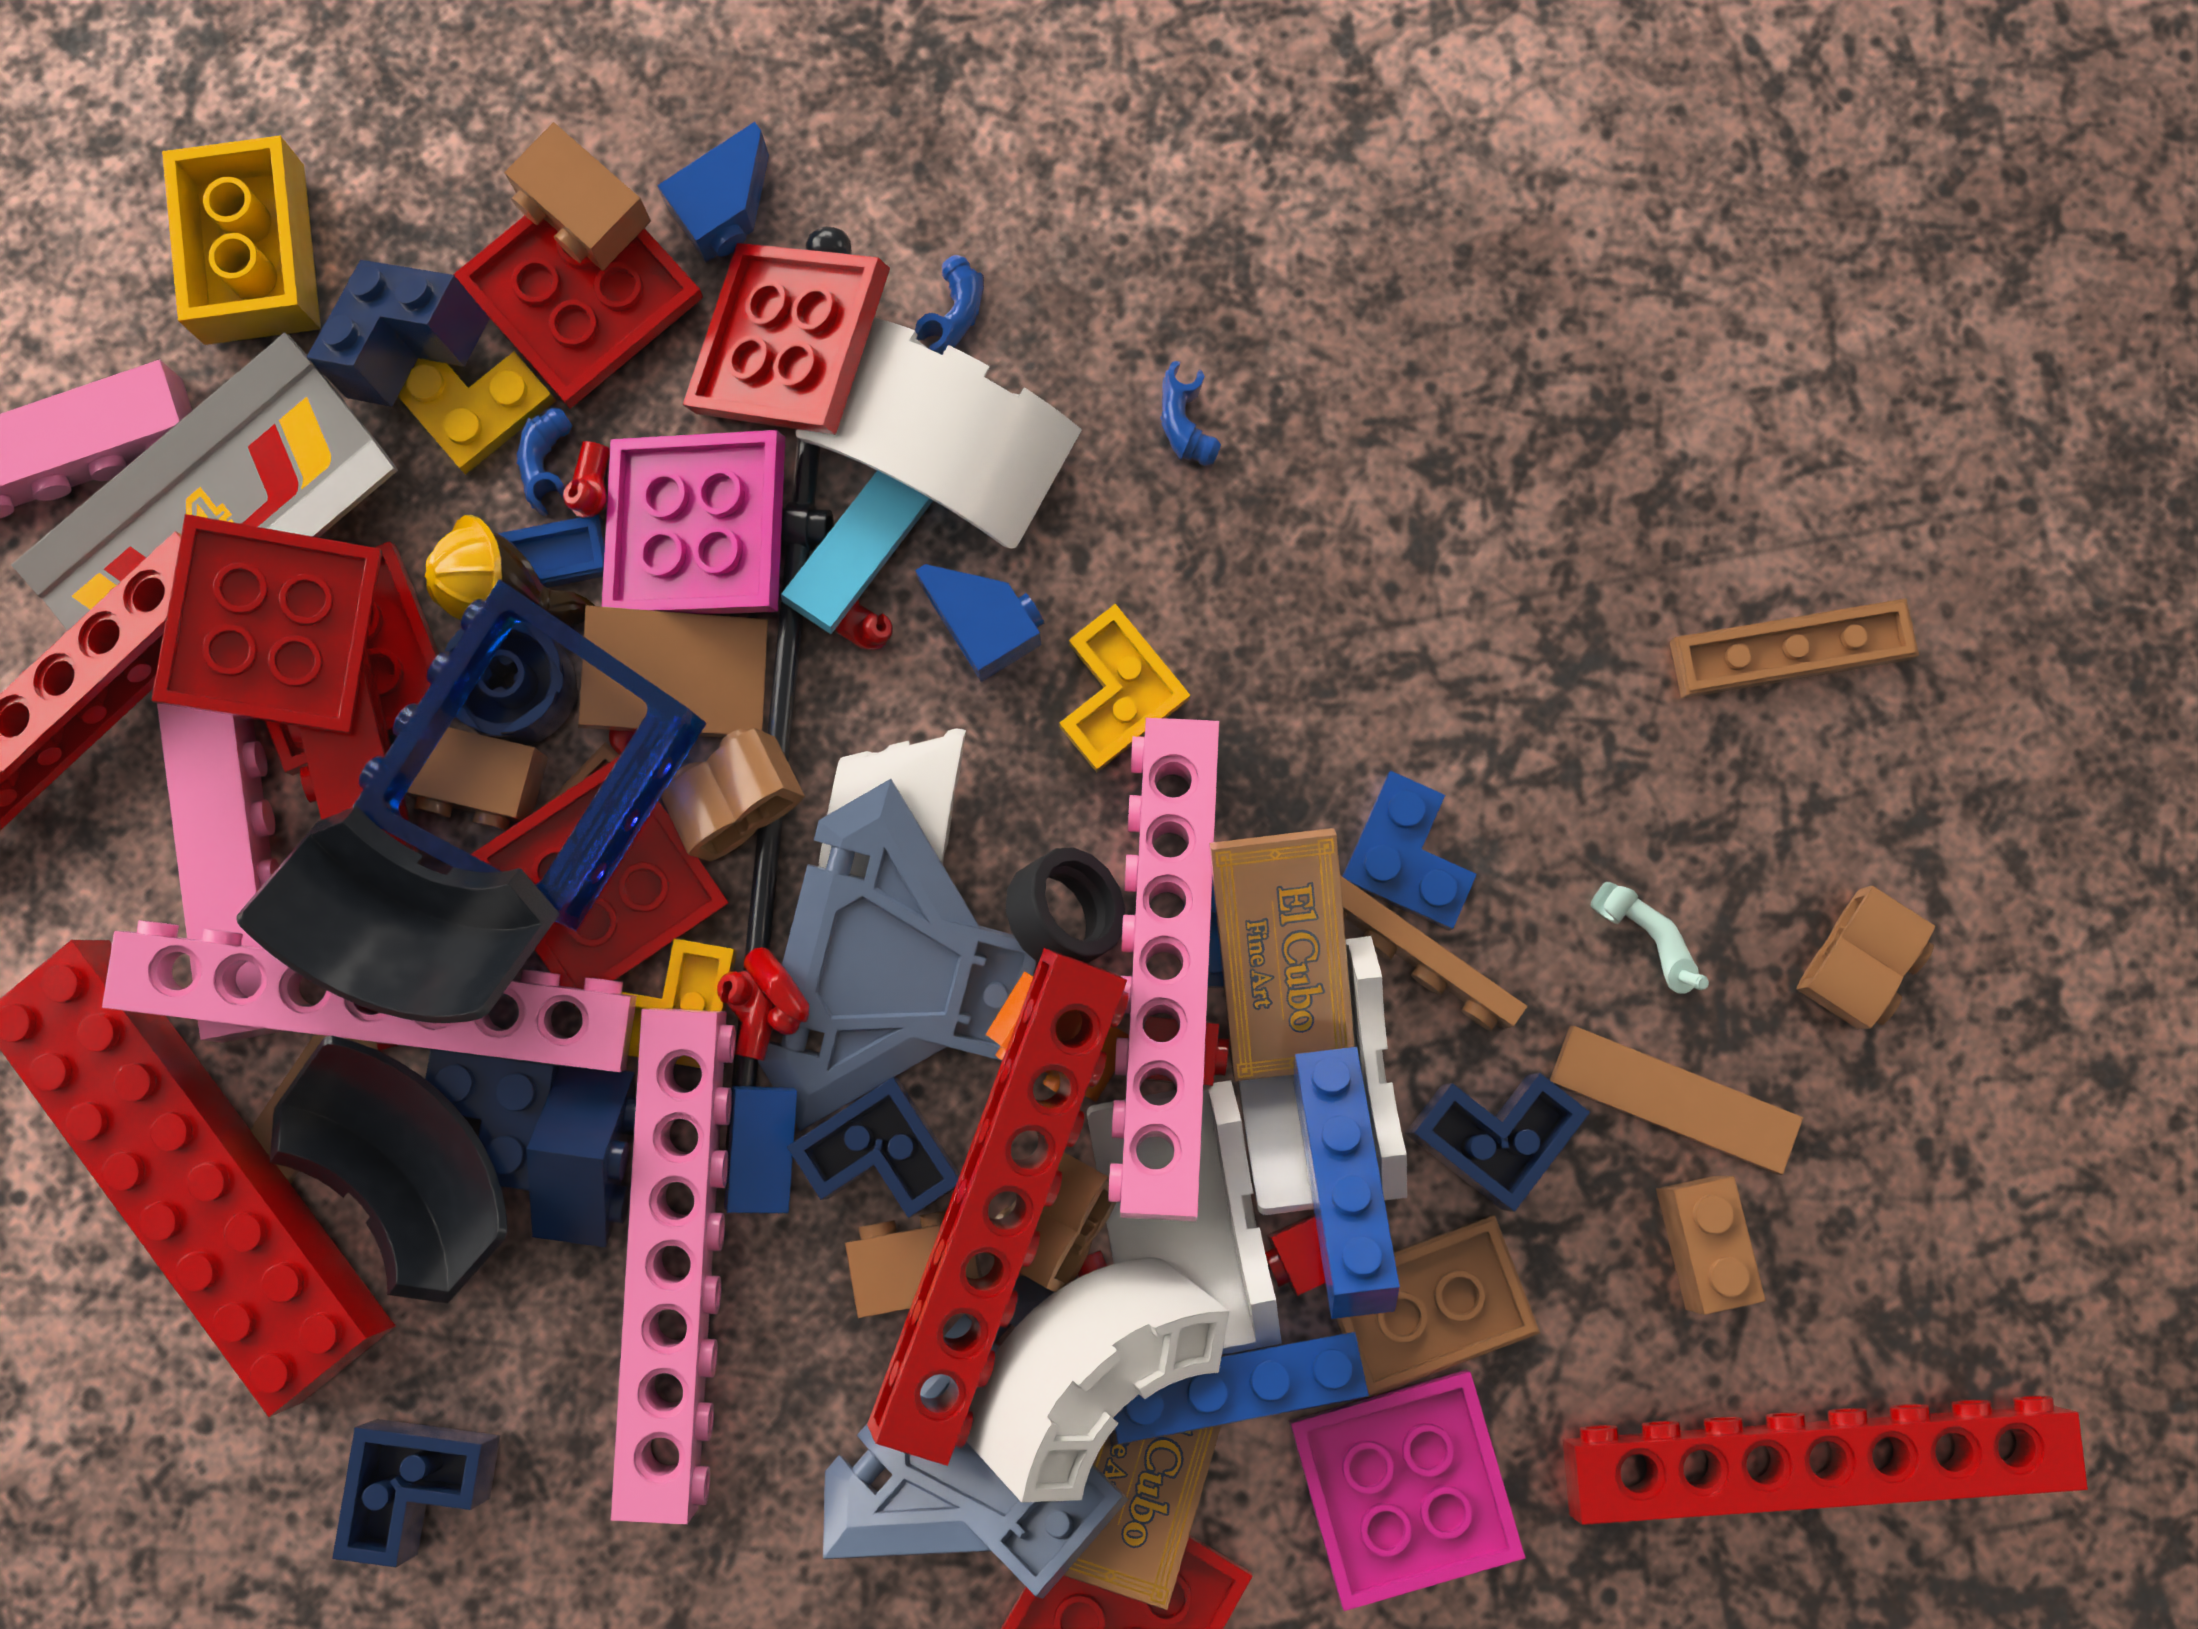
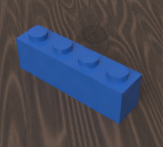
M1357 1047L1295 1054L1293 1084L1331 1319L1394 1312L1400 1285Z
M1345 1333L1221 1357L1219 1373L1188 1377L1158 1390L1146 1399L1141 1395H1137L1113 1418L1119 1424L1109 1435L1111 1447L1367 1397L1369 1394L1356 1333Z

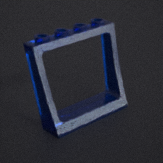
M499 579L486 600L477 599L465 610L461 619V628L465 633L452 653L444 651L432 661L427 672V680L431 685L419 704L411 703L405 706L396 717L393 733L398 737L385 757L376 756L363 768L359 777V786L363 791L352 807L358 806L381 829L452 867L476 872H503L499 868L408 821L401 816L399 804L512 627L519 622L530 623L644 701L647 705L645 718L543 879L535 884L560 913L555 922L577 930L707 723L682 703Z

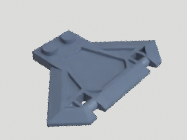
M892 779L885 781L818 821L814 841L831 845L827 866L824 868L810 864L807 865L782 962L784 968L809 1002V1017L807 1022L800 1023L799 1029L795 1034H783L781 1043L769 1041L765 1060H758L773 1087H790L797 1090L795 1123L800 1131L946 1047L1000 1060L995 1056L1000 1045L985 1034L1023 972L1025 971L1032 976L1034 973L1036 961L1023 951L1013 934L979 926ZM855 852L870 856L865 878L850 874ZM810 1029L825 1033L820 1052L805 1049Z
M1019 1276L1013 1288L1018 1293L1015 1312L1006 1328L999 1326L991 1350L995 1351V1354L1000 1347L996 1342L1011 1325L1016 1327L1036 1306L1053 1294V1291L1027 1276ZM964 1314L948 1331L945 1337H961L971 1327L972 1319ZM943 1374L930 1377L923 1384L920 1395L926 1398H935L942 1395L949 1386L950 1377ZM866 1424L857 1436L868 1450L858 1462L852 1466L843 1456L839 1455L825 1470L823 1559L992 1551L1036 1597L1043 1599L1129 1499L1093 1464L1085 1484L1082 1500L1021 1502L967 1442L961 1449L954 1448L950 1462L946 1466L875 1444ZM887 1468L892 1476L877 1491L871 1484Z

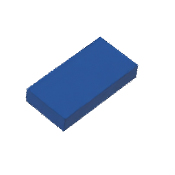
M599 514L590 518L578 517L498 533L512 542L528 559L540 583L547 588L603 577L605 531L603 520Z
M732 1087V1111L728 1145L729 1163L724 1209L727 1213H789L793 1156L787 1146L794 1142L797 1090L795 1088Z

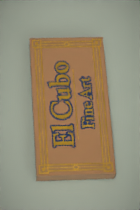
M1334 828L1209 843L1234 1081L1294 1075L1295 1054L1355 1047L1338 844Z
M1221 1426L1112 1447L1108 1436L1093 1464L1129 1500L1063 1576L1168 1610Z

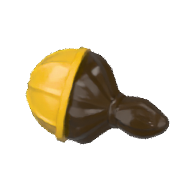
M464 515L458 519L452 531L438 542L426 560V573L424 577L427 580V591L431 599L451 616L467 624L486 615L521 617L526 620L533 617L538 620L545 618L558 625L571 626L585 622L586 605L595 606L587 598L575 592L550 590L542 585L530 562L518 548L498 533L491 532L490 528L480 518L473 515Z

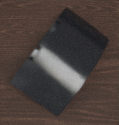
M354 806L318 821L237 914V923L253 940L283 964L312 983L359 1006L403 1019L430 1023H456L483 1018L491 1011L560 913L521 868L503 872H476L453 867L449 874L445 875L421 866L423 855L395 840L369 819L358 806Z
M337 1036L324 1037L274 1107L270 1163L303 1172L324 1183L343 1198L349 1193L370 1216L365 1223L376 1240L384 1262L387 1278V1295L448 1304L506 1238L507 1215L502 1189L495 1168L485 1147L471 1125L459 1110L421 1075L398 1060L371 1047Z

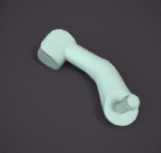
M1611 882L1603 883L1593 897L1591 907L1601 916L1615 924H1619L1626 915L1649 933L1657 944L1662 970L1668 987L1678 994H1685L1693 988L1698 990L1706 989L1709 985L1708 978L1699 974L1698 967L1672 920L1638 899V895L1634 890L1624 886H1617Z

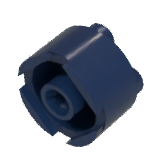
M501 615L479 617L464 625L455 633L448 642L443 654L445 660L442 668V677L439 675L440 691L443 700L457 719L480 735L523 745L539 742L560 728L578 701L579 694L576 674L567 653L540 626L521 617ZM513 672L515 674L513 677L515 683L511 688L505 690L507 685L503 677L507 673Z

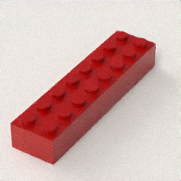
M70 940L0 998V1051L266 1415L271 1417L299 1405L396 1326L278 1166L270 1163L269 1154L250 1131L249 1127L165 1015L102 1008L112 948L111 941Z

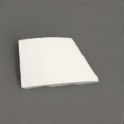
M956 728L948 730L944 737L910 745L909 741L889 745L884 751L879 753L865 751L840 758L827 815L885 781L892 779L943 864L944 854L949 841L955 790L960 777L966 730ZM822 843L819 867L826 868L831 845ZM855 852L850 874L865 878L870 856Z

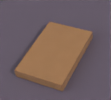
M586 605L578 728L721 738L740 729L756 728L762 731L768 620Z
M1489 1215L1393 1251L1400 1285L1394 1312L1336 1318L1341 1334L1356 1333L1369 1396L1365 1397L1366 1399L1540 1334L1495 1215ZM1324 1283L1323 1287L1327 1295L1326 1283Z

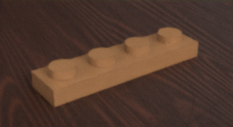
M1340 875L1344 919L1365 932L1362 937H1372L1377 954L1388 960H1391L1395 954L1415 967L1411 976L1422 986L1440 996L1446 989L1465 1002L1461 1011L1481 1027L1492 1031L1495 1025L1503 1030L1514 1027L1527 1008V1005Z

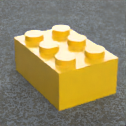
M282 136L162 151L178 321L204 345L282 335L284 332L290 334L321 329L304 164Z

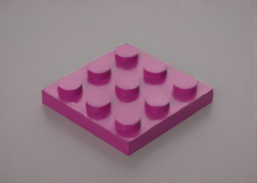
M778 430L611 439L601 607L691 614L778 612L786 437Z
M1466 1369L1379 1394L1368 1399H1362L1289 1420L1343 1611L1525 1559L1482 1408L1469 1370Z

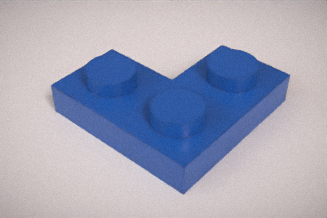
M1390 770L1342 877L1368 895L1450 931L1456 924L1477 874L1422 850L1445 795Z

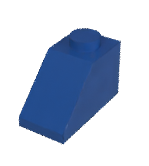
M756 122L751 123L657 185L667 209L705 262H708L717 255L723 257L733 253L737 243H744L747 235L754 231L769 158L762 131Z
M924 564L915 570L919 585L980 682H983L1041 646L1040 632L1037 628L1044 624V620L1027 593L1017 597L1007 582Z

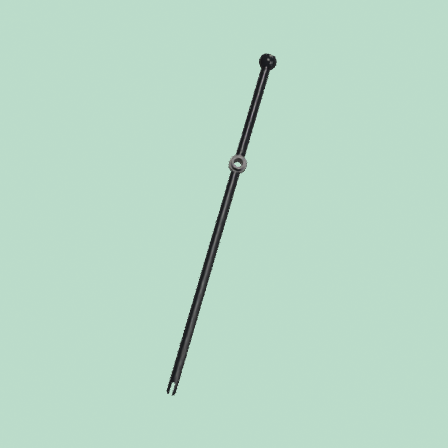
M824 226L817 228L809 234L806 242V250L842 254L852 253L851 241L848 235L843 230L835 227ZM799 438L797 439L791 502L785 508H782L781 543H784L786 547L782 592L809 559L810 550H813L815 545H820L834 527L832 511L816 509L815 506L820 446L803 442ZM781 598L767 734L776 737L789 763L803 615L783 603ZM783 816L757 830L745 957L755 948L762 947L770 950ZM739 1019L737 1026L736 1045L742 1026V1023ZM734 1055L731 1090L733 1086L756 1087L758 1060ZM729 1122V1125H727V1134H726V1143H725V1145H726V1150H727V1151H728V1145H729L730 1122Z

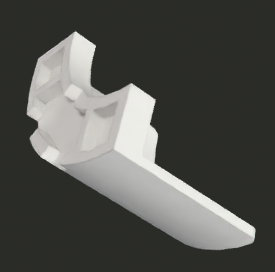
M874 318L836 435L797 429L796 436L803 442L814 444L849 457L909 486L965 519L1002 546L1011 549L1017 547L1082 429L1025 387L1020 394H1014L985 378L990 366L949 345L943 355L928 349L916 339L918 335L915 330Z
M1372 937L1346 939L1354 1046L1357 1047L1384 1200L1407 1198V1153L1402 1137L1393 1083L1386 1082L1382 1050L1388 1049L1382 974ZM1294 1075L1239 1081L1257 1208L1263 1215L1314 1209L1293 1084Z
M1231 1080L1213 1083V1086L1203 1085L1198 1217L1196 1222L1121 1218V1202L1116 1203L1106 1222L1114 1264L1142 1258L1162 1259L1229 1310L1222 1355L1282 1344L1276 1298L1260 1227L1256 1226L1251 1194H1253L1242 1120ZM1177 1090L1142 1097L1150 1104L1165 1105L1175 1097ZM1113 1102L1092 1105L1086 1112L1096 1169L1108 1177L1110 1174V1163L1123 1164L1124 1139L1112 1138ZM1149 1137L1139 1145L1137 1157L1145 1167L1161 1169L1172 1161L1174 1151L1170 1143L1165 1139Z
M1142 1258L1115 1263L1073 1280L1036 1306L1014 1328L997 1350L994 1368L988 1383L984 1388L977 1387L969 1410L973 1412V1422L966 1442L1021 1502L1082 1500L1085 1484L1097 1454L1108 1436L1119 1424L1113 1418L1126 1404L1137 1395H1141L1146 1399L1158 1390L1188 1377L1219 1373L1229 1310L1167 1262L1159 1258Z

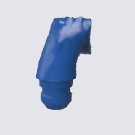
M959 255L949 257L942 264V276L949 282L950 297L954 301L953 307L944 316L936 313L925 314L917 321L915 332L918 335L917 340H925L930 336L941 337L928 348L943 355L948 345L955 348L965 336L970 326L975 324L976 317L979 315L984 290V275L981 272L977 273L975 269L970 267L966 257Z
M1174 361L1170 364L1169 369L1165 371V377L1162 380V416L1160 417L1162 427L1173 451L1181 461L1183 458L1188 461L1193 459L1203 466L1212 465L1220 450V442L1213 436L1202 434L1203 431L1196 428V424L1189 421L1185 413L1186 403H1190L1198 397L1205 376L1202 370H1199L1194 382L1191 384L1180 383L1175 376L1181 362Z
M550 408L541 417L538 415L533 419L528 417L521 433L516 464L519 465L526 499L530 502L531 507L536 509L542 516L549 515L541 503L542 497L550 491L559 492L563 499L566 488L558 476L545 472L543 463L545 456L552 451L550 447L557 443V439L567 435L573 426L561 408Z

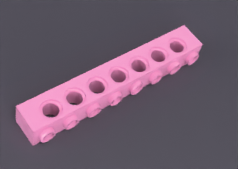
M1146 718L1145 737L1133 736L1131 773H1143L1142 796L1130 795L1128 832H1140L1139 855H1126L1125 891L1137 892L1136 914L1123 915L1122 952H1134L1132 976H1121L1127 979L1124 991L1128 993V1004L1125 1013L1130 1014L1129 1038L1117 1037L1115 1075L1127 1076L1126 1100L1113 1101L1112 1138L1124 1139L1123 1164L1110 1163L1108 1202H1121V1218L1196 1222L1198 1217L1212 897V866L1209 843L1214 842L1219 721ZM1167 775H1178L1188 782L1190 788L1184 795L1172 798L1159 792L1156 784ZM1173 833L1185 840L1187 849L1181 855L1169 858L1160 855L1154 849L1153 843L1159 836ZM1169 892L1179 896L1185 908L1176 917L1162 918L1152 911L1150 902L1156 895ZM1167 952L1179 959L1182 964V970L1172 979L1161 980L1150 974L1146 966L1147 962L1153 955ZM1166 1013L1177 1021L1180 1030L1172 1040L1156 1042L1150 1039L1144 1032L1143 1026L1145 1021L1154 1014ZM1160 1074L1167 1076L1174 1082L1177 1093L1169 1103L1153 1105L1142 1097L1140 1087L1149 1076ZM1149 1137L1165 1139L1170 1143L1174 1151L1172 1161L1161 1169L1145 1167L1137 1157V1149L1142 1141Z
M138 920L137 932L114 931L102 1008L613 1072H622L627 1068L637 996L622 994L623 982L585 978L584 989L559 986L560 974L522 969L521 981L512 980L504 991V994L510 995L517 1002L519 1008L518 1019L509 1029H501L495 1026L489 1017V1013L483 1018L468 1022L430 1023L375 1013L327 990L319 1003L311 1005L303 999L300 993L299 986L303 976L283 964L264 948L241 945L243 933L203 929L201 940L177 937L179 925ZM184 953L189 955L196 965V977L191 985L185 989L180 987L172 976V967L175 960ZM248 961L258 967L262 978L258 991L250 997L241 993L236 984V975L239 968ZM563 1001L575 1004L582 1014V1026L573 1037L559 1035L551 1024V1015L554 1008Z
M663 1008L642 1009L611 1521L688 1524L697 1512L698 1505H706L708 1501L710 1467L701 1466L702 1441H710L712 1436L714 1405L711 1402H704L706 1377H714L718 1355L717 1340L708 1339L709 1314L718 1313L721 1300V1277L712 1276L713 1251L722 1250L725 1233L724 1213H715L717 1188H725L729 1163L728 1151L719 1150L720 1125H729L732 1111L731 1088L723 1087L724 1062H733L736 1044L735 1026L726 1025L727 1012ZM683 1055L694 1058L699 1063L702 1071L699 1085L691 1091L681 1088L673 1076L674 1065ZM676 1119L690 1121L697 1130L698 1142L692 1152H682L671 1143L670 1128ZM672 1182L683 1183L693 1192L694 1207L690 1214H678L668 1206L666 1191ZM666 1246H678L686 1251L691 1262L690 1271L687 1276L676 1277L666 1271L662 1262V1255ZM662 1310H675L684 1317L687 1324L685 1338L675 1340L668 1338L662 1333L658 1323ZM658 1374H671L680 1381L683 1387L681 1401L667 1402L657 1394L655 1378ZM667 1438L671 1440L678 1448L679 1463L664 1465L658 1462L651 1451L652 1439Z

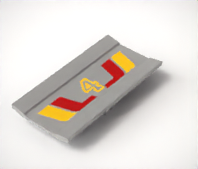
M284 332L25 552L11 566L32 590L43 599L65 629L68 630L172 533L176 531L181 534L185 514L319 538L395 474L398 469L320 370L307 358V355L296 342Z

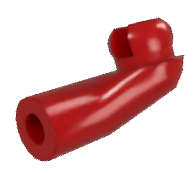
M762 947L755 948L745 957L744 968L775 1005L768 1013V1023L781 1034H795L799 1029L800 1023L807 1022L809 1002L788 971L772 952Z

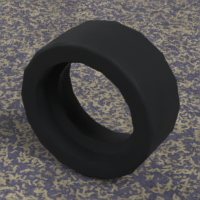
M1074 847L1055 848L1016 872L1007 888L1005 910L1011 932L1023 951L1038 963L1044 948L1084 963H1089L1115 947L1122 935L1123 915H1125L1126 908L1121 889L1109 869L1092 854ZM1047 878L1063 883L1074 893L1081 904L1086 920V931L1083 941L1067 934L1058 926L1049 912L1045 897Z

